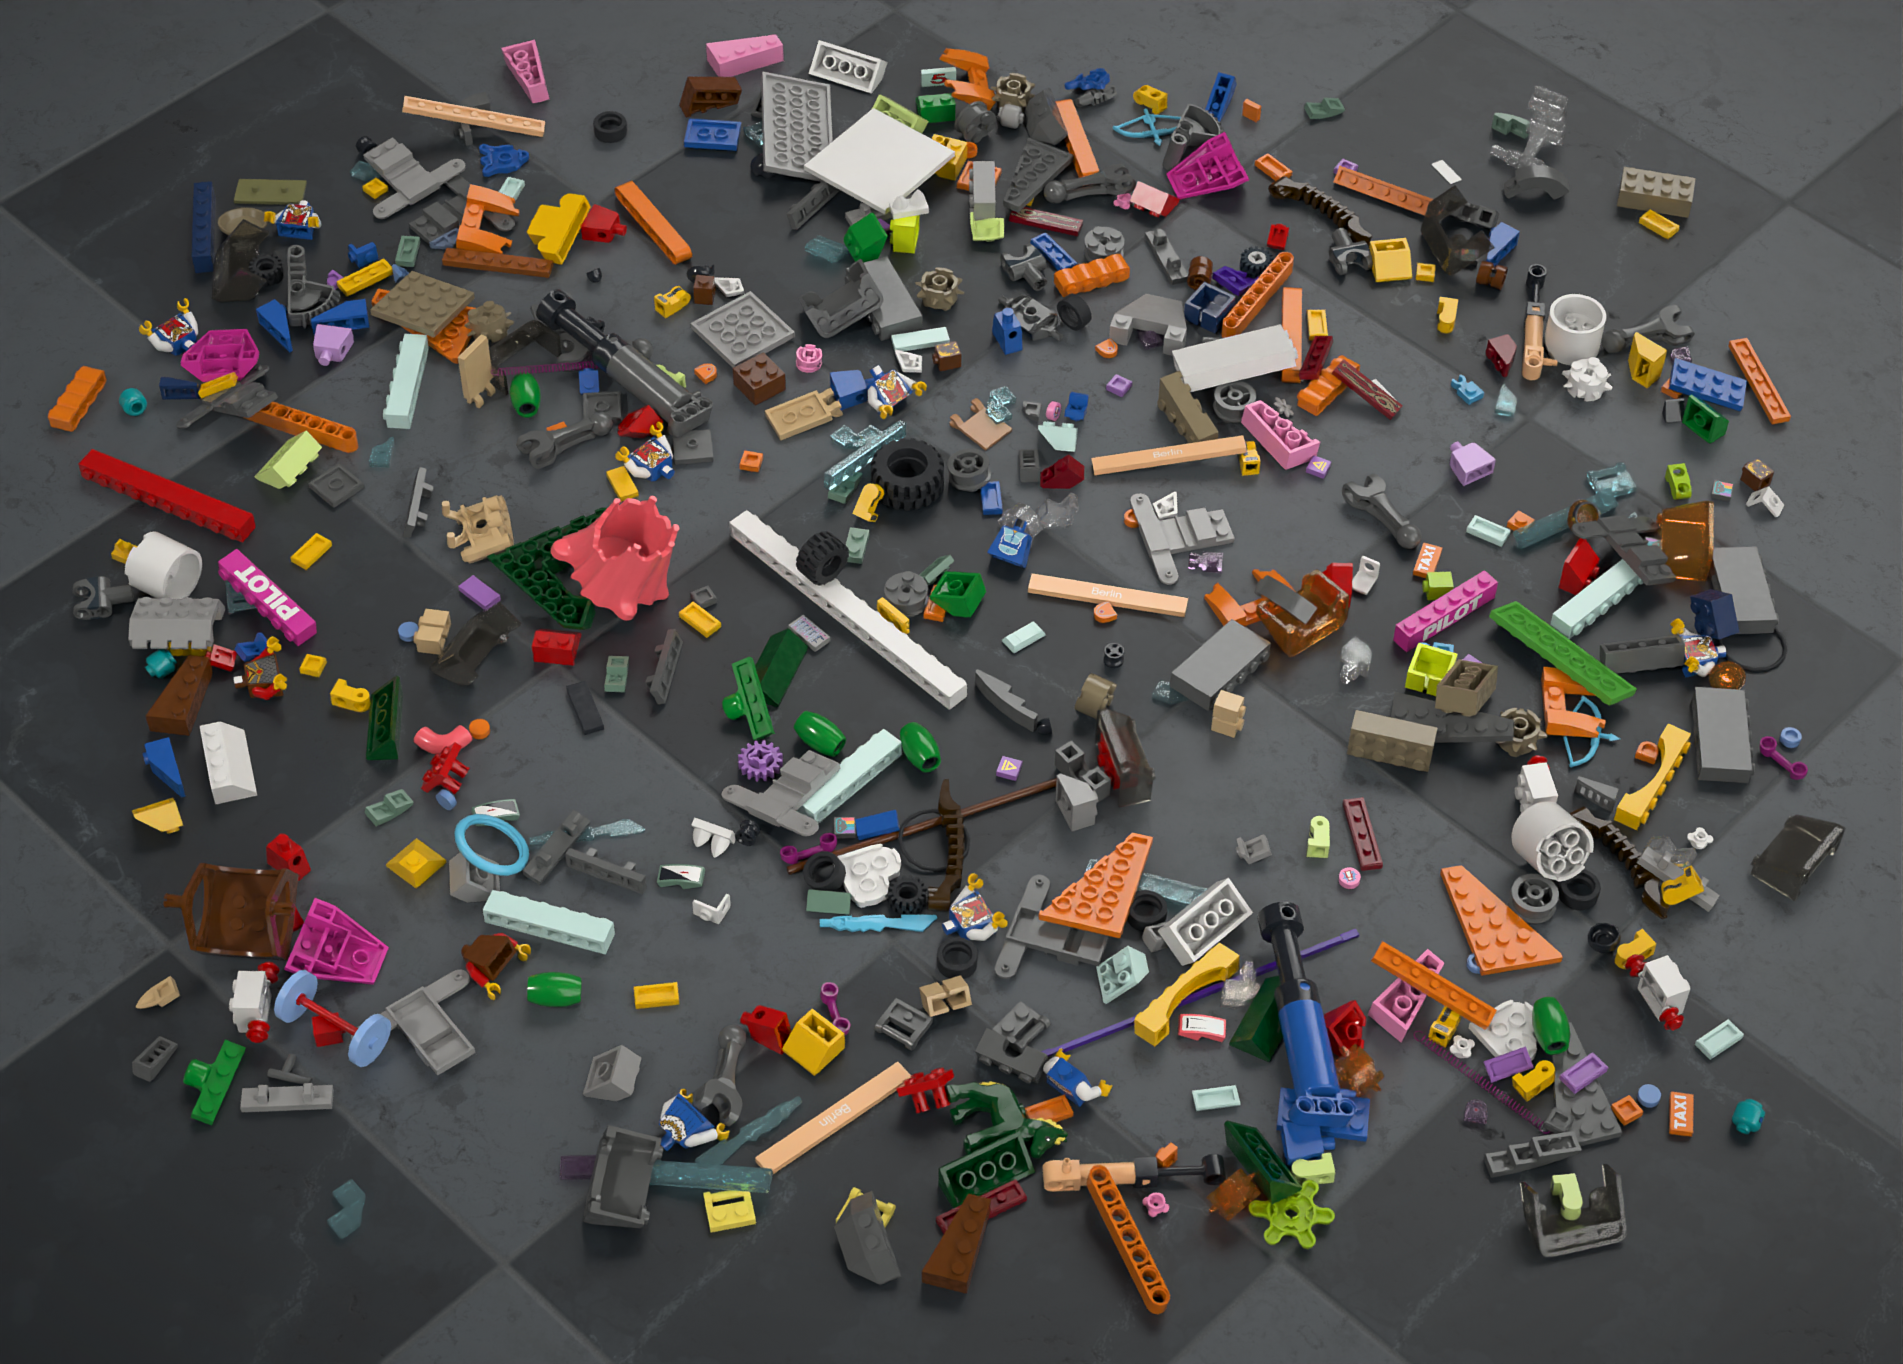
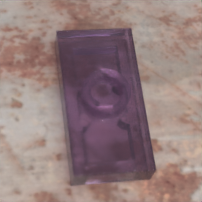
M596 1155L561 1156L560 1180L591 1179Z

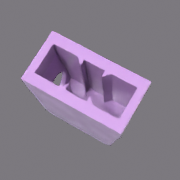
M317 324L313 347L315 357L319 359V363L327 366L330 361H342L354 343L352 329Z
M1455 442L1451 445L1450 467L1463 486L1493 473L1496 459L1476 443L1462 446L1459 442Z

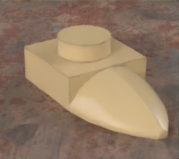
M169 976L153 986L140 998L136 1008L143 1009L155 1005L163 1007L179 997L180 994L175 980Z

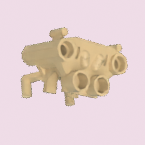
M496 495L488 499L483 497V502L466 508L464 505H461V509L458 512L450 510L449 501L442 502L443 515L446 518L456 520L458 525H463L461 535L455 537L453 532L447 533L448 547L456 548L467 541L471 543L470 546L464 547V551H461L464 562L469 564L477 562L493 553L495 555L506 551L505 548L514 545L510 516L502 495ZM487 523L483 528L476 527L479 524Z

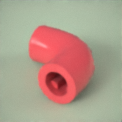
M461 725L445 735H438L428 727H423L414 737V743L431 754L440 755L445 746L449 747L454 742L461 745L462 749L473 740L469 731Z

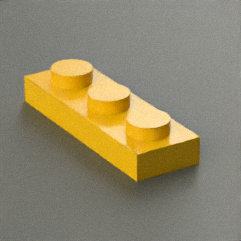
M383 258L338 280L337 287L348 297L393 275L392 266Z

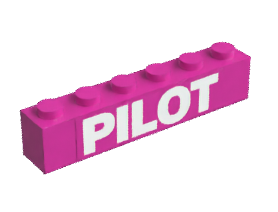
M238 549L218 561L220 577L230 582L237 593L240 592L250 605L253 604L263 617H267L276 629H280L288 641H293L299 646L317 633L316 621Z
M1485 570L1396 624L1393 641L1404 651H1410L1418 643L1428 640L1494 599L1498 582Z

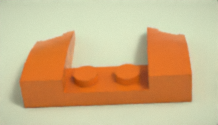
M946 48L944 50L945 54L941 55L940 60L967 71L970 82L946 79L944 85L955 89L952 97L969 104L982 101L986 104L987 110L990 111L996 101L992 100L995 94L993 90L989 89L986 72L989 69L988 58L975 52Z
M470 184L462 223L456 239V248L503 254L500 249L504 245L510 248L512 240L480 230L484 210L519 216V209H515L513 205L515 199L500 192Z
M1252 570V574L1258 582L1268 575L1295 591L1275 570ZM1219 583L1213 586L1211 594H1205L1204 599L1223 626L1233 619L1245 627L1285 612L1277 605L1263 598L1239 606Z
M1543 667L1541 682L1545 733L1547 735L1598 738L1599 732L1596 729L1597 727L1604 729L1606 720L1582 713L1566 711L1564 694L1595 695L1588 692L1578 682L1572 680L1562 670Z

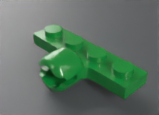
M747 657L733 663L732 668L738 690L736 693L724 697L722 701V707L726 716L735 720L746 715L753 740L758 741L775 734L753 658Z
M225 1040L213 1064H207L197 1059L191 1060L186 1069L183 1082L201 1091L191 1118L209 1125L213 1124L246 1047Z

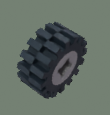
M1255 246V249L1249 247V250L1245 249L1241 254L1240 271L1246 272V277L1252 276L1253 279L1258 276L1260 277L1274 260L1273 254L1269 253L1268 249L1264 251L1263 247L1258 249V246Z

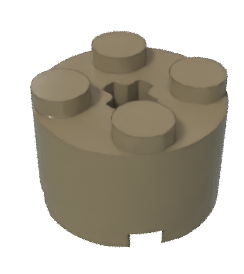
M1089 674L1081 689L1080 698H1077L1074 709L1102 721L1106 713V706H1110L1113 701V694L1117 684L1096 674Z

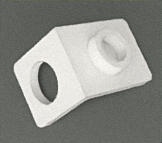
M1769 486L1753 492L1746 503L1749 507L1763 502L1774 517H1778L1784 507L1782 501Z
M1362 556L1359 571L1352 580V589L1367 595L1378 578L1380 563ZM1365 563L1371 564L1374 570H1369Z
M729 894L724 896L717 908L697 900L692 902L695 915L700 916L703 920L712 921L720 924L731 906Z

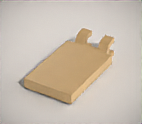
M482 334L458 356L464 398L467 399L469 404L474 401L477 408L484 404L483 398L479 395L480 392L486 390L490 397L495 393V388L490 383L493 374H491L492 367L488 339Z
M831 388L820 394L816 390L765 410V415L780 441L832 421V416L840 417L843 416V413L840 410L842 406L839 400L835 401L832 397L834 392Z

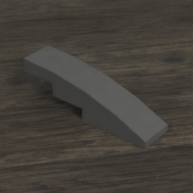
M979 669L975 671V685L996 708L1028 730L1034 732L1037 729L1038 714L1025 708V700L1012 694L1011 685Z
M1574 1131L1532 1137L1529 1143L1509 1145L1506 1151L1487 1153L1483 1159L1492 1178L1537 1168L1581 1153V1147Z

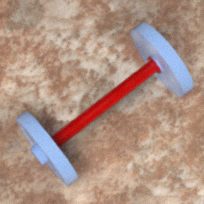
M301 970L293 974L278 993L274 1006L275 1016L289 1023L298 1019L308 1008L353 1035L348 1051L349 1061L359 1067L367 1066L373 1062L388 1041L391 1031L390 1020L381 1014H374L357 1028L313 1002L318 984L315 975L307 970Z

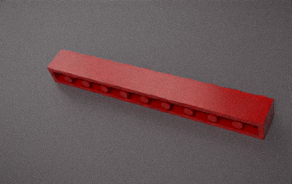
M91 449L78 464L82 477L88 481L91 480L103 487L113 489L117 493L130 496L134 500H140L149 506L162 509L166 513L179 516L183 520L191 521L215 533L228 536L232 540L243 543L256 528L252 513L97 450Z

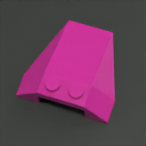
M1225 132L1207 140L1166 174L1179 199L1231 189L1249 181Z
M247 329L209 330L183 354L181 366L202 382H208L232 372L236 373L237 381H241L258 362L259 350Z
M314 898L284 970L294 974L301 970H307L315 975L317 979L374 984L389 947L335 905Z

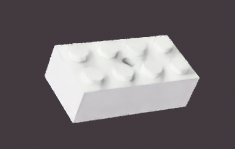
M1226 878L1213 884L1162 926L1158 932L1183 966L1195 962L1253 912L1230 879Z

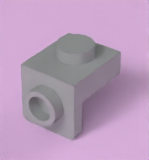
M1264 834L1247 842H1244L1241 837L1237 838V853L1248 864L1272 855L1267 837Z

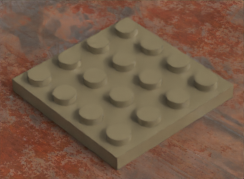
M411 271L371 308V315L435 337L475 299L474 292Z

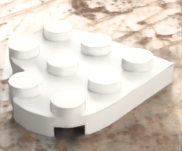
M876 844L837 856L845 865L846 870L845 880L842 884L846 892L851 893V899L856 902L858 907L863 908L876 905L888 898L889 881L899 877L901 868L900 855L894 848L891 850L888 847H883V844Z
M1509 1000L1495 1007L1497 1011L1486 1030L1472 1022L1469 1023L1468 1028L1495 1057L1526 1046L1531 1061L1534 1059L1537 1048L1532 1026L1533 1006L1525 1002V1004Z

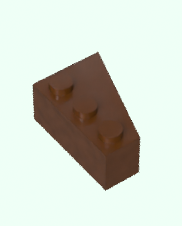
M687 77L679 106L686 118L690 117L692 113L700 111L705 113L707 109L728 107L738 104L742 88L735 77Z

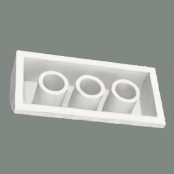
M819 40L809 74L873 93L883 79L888 62Z
M223 722L201 725V737L215 804L257 796L245 731Z

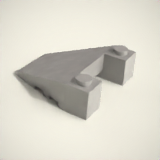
M1150 294L1141 296L1114 314L1110 325L1109 338L1117 344L1127 346L1133 328L1165 335L1163 354L1173 356L1172 351L1185 348L1187 327L1182 301Z

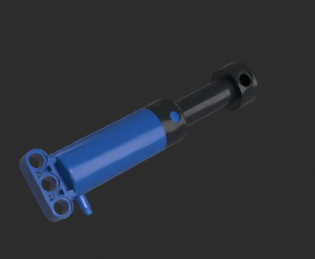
M1291 902L1273 903L1264 907L1258 913L1257 919L1262 939L1272 943L1280 979V985L1275 989L1274 997L1297 1099L1290 1108L1288 1117L1296 1125L1344 1127L1357 1111L1355 1103L1348 1099L1355 1097L1356 1091L1340 1089L1318 988L1315 982L1306 979L1297 939L1304 931L1299 907Z

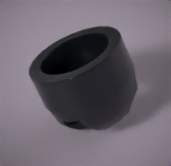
M600 268L586 273L588 279L593 283L599 282L602 278Z
M1044 718L1037 723L1040 734H1053L1049 718Z

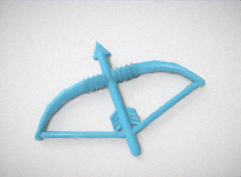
M1145 108V115L1121 125L1113 126V130L1123 136L1132 138L1154 137V142L1161 146L1162 139H1159V136L1173 133L1176 127L1156 130L1153 124L1156 122L1155 118L1180 120L1181 117L1149 114L1148 109ZM1141 119L1144 120V123L1149 124L1151 128L1149 131L1140 133L1119 129Z
M1581 696V700L1573 712H1577L1582 703L1585 702L1592 708L1595 717L1601 719L1597 706L1585 696ZM1597 727L1596 731L1599 732L1598 738H1591L1589 753L1583 759L1573 762L1567 737L1563 736L1570 761L1569 766L1575 767L1588 762L1594 756L1599 746L1600 738L1609 739V741L1619 740L1620 738L1612 733H1601L1602 728Z

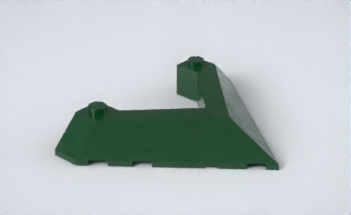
M599 508L595 510L594 514L587 517L584 515L571 520L570 524L560 528L557 526L529 538L527 541L505 548L506 551L498 555L493 553L487 556V559L563 628L589 629L592 626L596 613L594 604L590 599L584 596L572 595L570 591L566 590L555 574L571 566V564L557 560L552 556L550 550L555 541L588 527L607 508Z

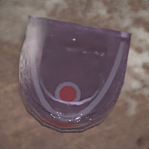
M1688 347L1673 349L1671 353L1672 362L1677 358L1692 363Z
M1478 1099L1470 1100L1465 1107L1464 1121L1486 1124L1488 1115L1487 1105Z

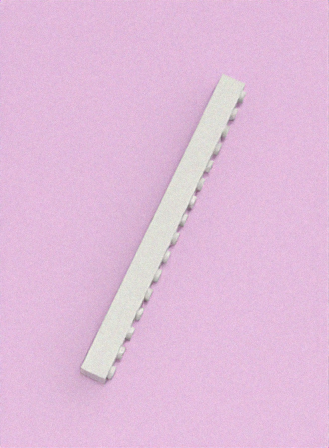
M746 510L729 522L730 535L946 708L950 710L967 697V684L963 678L956 676L949 667L942 665L935 656L928 654L921 645L913 642L906 633L899 631L892 622L885 620L878 611L871 609L864 600L856 597L850 589L842 586L836 578L825 585L818 586L799 572L796 567L798 548L790 545L783 536L775 533L769 525L761 522L756 515Z

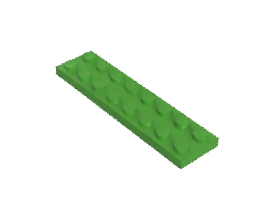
M1515 601L1491 610L1489 617L1497 625L1502 626L1512 636L1520 639L1527 647L1532 648L1542 658L1547 659L1557 669L1562 670L1572 680L1585 687L1588 692L1600 698L1603 703L1610 706L1635 694L1636 688L1519 602Z

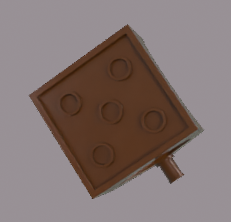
M199 863L182 895L166 893L164 899H167V901H163L165 908H181L189 947L192 951L203 955L288 961L291 951L299 875L289 869L257 870ZM203 879V915L198 935H196L192 914L193 898Z

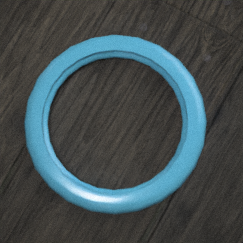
M474 814L463 818L456 825L454 832L456 845L461 854L477 868L490 874L509 876L522 871L528 864L529 848L525 839L512 825L504 820L486 814ZM484 824L501 830L516 844L519 850L518 860L512 865H497L482 859L467 844L465 840L466 829L471 825Z

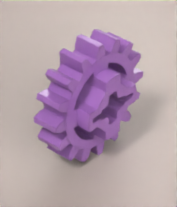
M765 740L762 741V744H758L755 741L753 746L748 743L747 749H741V754H738V766L742 771V775L747 774L749 780L755 777L757 782L760 778L767 781L768 776L772 779L774 778V772L780 773V768L783 767V754L780 753L779 747L774 748L772 742L766 745Z

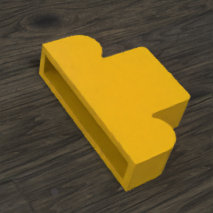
M566 194L560 199V207L539 206L534 218L531 220L527 234L532 242L538 245V249L544 259L553 260L555 264H563L591 208L584 195Z

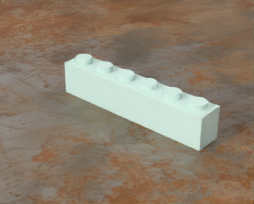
M404 334L403 341H400V354L396 356L397 367L393 369L394 380L390 382V395H387L386 398L387 408L383 410V419L386 420L387 428L410 429L429 351L427 335Z
M1622 559L1554 612L1550 626L1568 639L1574 635L1577 636L1585 626L1591 625L1600 614L1604 615L1609 607L1613 604H1618L1624 595H1629L1638 584L1641 585L1644 582Z
M885 729L881 730L878 734H874L867 743L859 746L850 757H846L841 762L840 769L797 812L820 823L902 755V742Z
M492 890L483 908L486 923L606 954L615 935L614 923L606 918H597L583 912L578 913L565 907L560 908L549 905L546 902H537L526 897L510 895L504 891Z

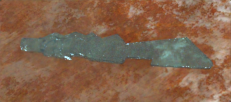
M624 819L596 828L588 826L576 842L591 841L596 836L609 834L612 838L644 833L645 828L630 819ZM564 830L565 833L571 836V833ZM547 831L542 835L529 837L530 846L544 845L555 831Z
M796 1096L792 1100L783 1102L767 1111V1115L757 1118L740 1128V1134L728 1142L726 1139L722 1140L697 1157L695 1162L697 1164L720 1166L747 1140L757 1141L762 1133L770 1132L771 1128L778 1127L782 1120L789 1118L791 1111L803 1103L801 1098Z

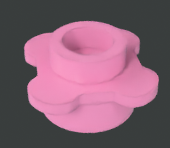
M1129 193L1117 195L1114 205L1123 209H1129L1131 203H1133L1130 201L1131 195Z
M1152 1193L1143 1199L1142 1203L1147 1207L1148 1215L1151 1217H1155L1161 1212L1166 1213L1169 1210V1205L1165 1203V1198L1161 1193Z

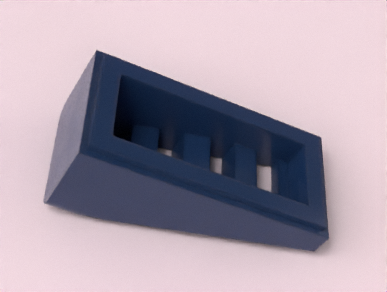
M170 377L160 378L159 388L162 399L201 398L198 394L199 387L196 382Z

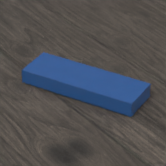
M1046 232L1031 239V244L1058 271L1072 268L1078 264Z

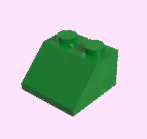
M952 93L918 96L916 98L919 116L929 121L928 123L955 121L956 104Z
M870 213L848 228L843 242L855 262L861 259L865 263L879 258L888 236L875 214Z
M1691 394L1687 401L1682 423L1711 444L1726 434L1729 420L1703 400Z
M945 571L931 593L930 600L953 616L971 617L987 591L980 573Z

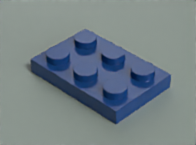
M689 118L684 147L737 151L741 122Z

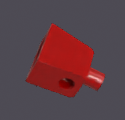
M596 204L592 206L581 225L582 240L610 243L616 234L625 236L627 226L620 224L617 212Z
M279 834L266 846L267 863L276 870L289 869L299 875L298 882L311 871L302 847L292 841L286 834Z
M758 1005L752 1013L745 1011L740 1018V1023L748 1026L751 1038L755 1042L782 1055V1048L792 1032L787 1013L762 1005Z

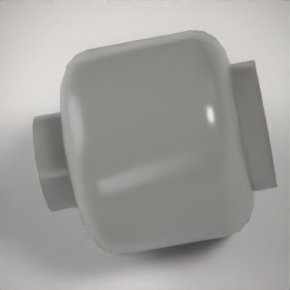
M1005 104L1004 107H1000L998 121H1000L1002 126L1016 129L1019 124H1023L1025 114L1022 113L1021 107L1011 104Z

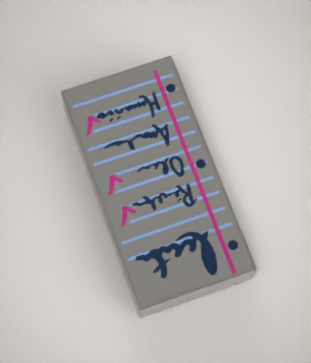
M804 615L788 625V628L815 652L830 642V637Z

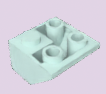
M1044 421L1043 425H1038V430L1055 450L1075 452L1078 428H1074V424L1062 423V426H1055V422Z
M1127 946L1102 962L1099 966H1096L1103 1002L1105 1004L1109 1003L1138 984L1149 973L1144 953Z

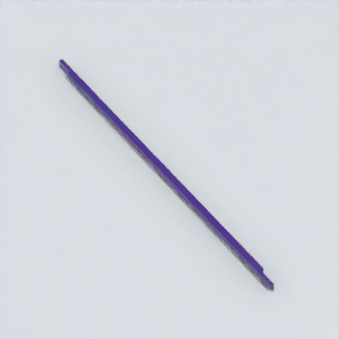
M1356 929L1342 933L1338 937L1300 951L1302 959L1357 938L1359 933ZM1276 961L1235 976L1226 982L1223 981L1190 994L1176 1008L1277 969ZM1136 1016L1041 1052L1049 1057L1056 1055L1060 1048L1063 1049V1053L1135 1025L1134 1019Z

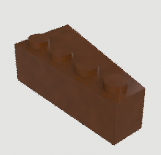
M192 655L187 657L146 714L150 731L190 736L213 674L209 657Z
M972 1194L967 1195L923 1268L922 1283L967 1294L990 1215L991 1199Z

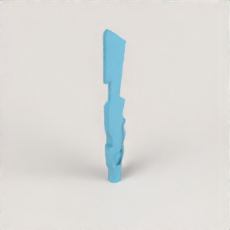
M852 915L837 916L830 919H820V927H830L838 931L848 930L851 932H865L869 929L880 932L885 927L923 932L937 920V916L901 915V918H886L884 915L852 917Z

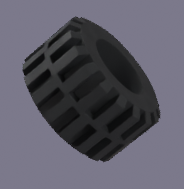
M821 531L810 537L799 550L796 557V567L813 584L818 586L825 585L829 581L834 580L844 569L848 561L849 549L829 531Z

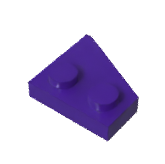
M1226 266L1213 272L1212 279L1238 297L1245 294L1257 280L1246 277V272L1237 271Z

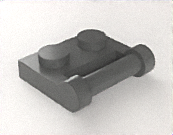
M895 998L877 1021L874 1030L878 1033L883 1032L905 1044L907 1049L913 1051L918 1041L933 1023V1018ZM890 1021L912 1033V1035L908 1037L887 1024Z
M1020 1001L992 1030L1007 1036L1008 1046L1022 1054L1026 1045L1043 1029L1046 1030L1051 1025V1022L1046 1016L1039 1015ZM1032 1023L1036 1024L1021 1039H1017Z

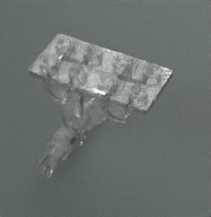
M1536 85L1534 94L1527 106V110L1532 112V118L1527 124L1526 133L1531 136L1524 153L1514 149L1507 150L1494 144L1490 155L1503 159L1506 164L1517 169L1530 165L1546 166L1543 161L1535 157L1547 142L1557 146L1564 144L1568 98Z

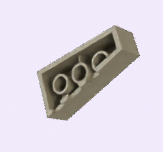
M1177 371L1160 378L1158 407L1167 415L1168 420L1177 427L1178 432L1186 438L1188 444L1218 439V430L1207 413H1202L1199 400L1193 399L1188 383L1184 384L1181 378L1183 375L1181 372Z

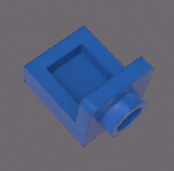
M373 242L358 249L353 244L348 245V257L359 268L378 260L377 248Z
M585 368L583 371H579L580 395H583V393L599 392L598 370Z
M1070 392L1069 403L1065 409L1064 417H1069V419L1074 421L1083 420L1087 413L1089 395Z
M257 633L254 642L237 643L234 650L244 662H250L267 647V639L262 633Z

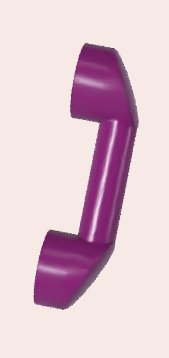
M1765 736L1760 740L1759 748L1761 753L1766 757L1773 758L1790 773V778L1800 780L1806 777L1808 771L1806 764L1802 762L1790 763L1776 751L1777 742L1773 737Z
M825 833L820 837V845L797 852L794 846H785L780 850L781 859L786 863L796 864L799 860L811 857L815 853L821 851L832 852L837 845L836 835Z
M832 982L824 983L820 991L821 1001L828 1006L833 1025L847 1035L850 1031V1022L846 1018L840 1017L835 1003L838 996V986Z

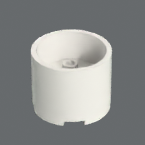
M1569 294L1556 299L1550 307L1543 341L1548 355L1565 365H1572L1574 361L1596 358L1606 321L1605 309L1598 301L1585 295Z
M153 531L143 536L144 540L137 548L133 546L127 558L125 574L128 575V584L157 599L164 597L182 599L188 597L196 587L201 575L202 559L200 554L159 532Z
M1540 802L1527 808L1519 816L1512 830L1511 838L1515 851L1542 876L1549 879L1565 881L1573 878L1585 868L1583 866L1589 854L1593 853L1594 842L1589 830L1560 805L1553 802Z

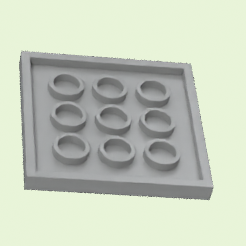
M751 291L691 323V329L732 368L763 352L767 353L795 337V332Z

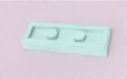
M946 327L891 335L894 351L923 349L950 342Z

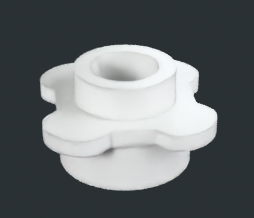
M1700 827L1694 833H1689L1687 836L1691 845L1696 849H1704L1708 843L1713 842V837Z
M1460 1035L1453 1038L1454 1044L1450 1046V1052L1458 1058H1469L1471 1056V1048L1475 1046V1042L1471 1039L1462 1038Z

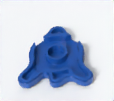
M1098 68L1090 71V75L1083 77L1082 73L1064 85L1065 89L1068 90L1078 88L1082 90L1104 89L1105 85L1110 82V76L1104 68Z
M481 144L479 147L480 153L485 155L480 159L481 164L484 166L482 173L485 177H490L497 173L514 172L529 160V153L520 149L517 151L513 149L512 145L490 146Z

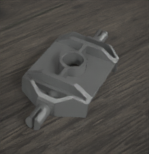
M1021 294L1010 300L1004 295L999 297L998 302L1005 305V308L1013 309L1021 327L1032 334L1033 341L1049 336L1058 341L1063 339L1064 335L1056 331L1058 315L1028 295Z

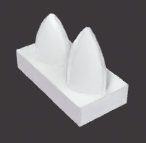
M918 189L909 199L899 195L894 201L889 202L893 219L929 213L925 196Z
M694 818L692 822L694 844L696 847L705 844L712 836L711 851L714 858L722 854L730 843H735V833L732 830Z

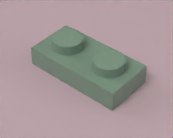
M401 236L395 259L396 265L414 267L420 246V237Z
M850 527L846 546L849 549L847 562L862 564L869 539V530Z
M951 555L941 556L919 575L925 579L927 585H931L937 580L936 577L939 574L949 570V565L954 560Z

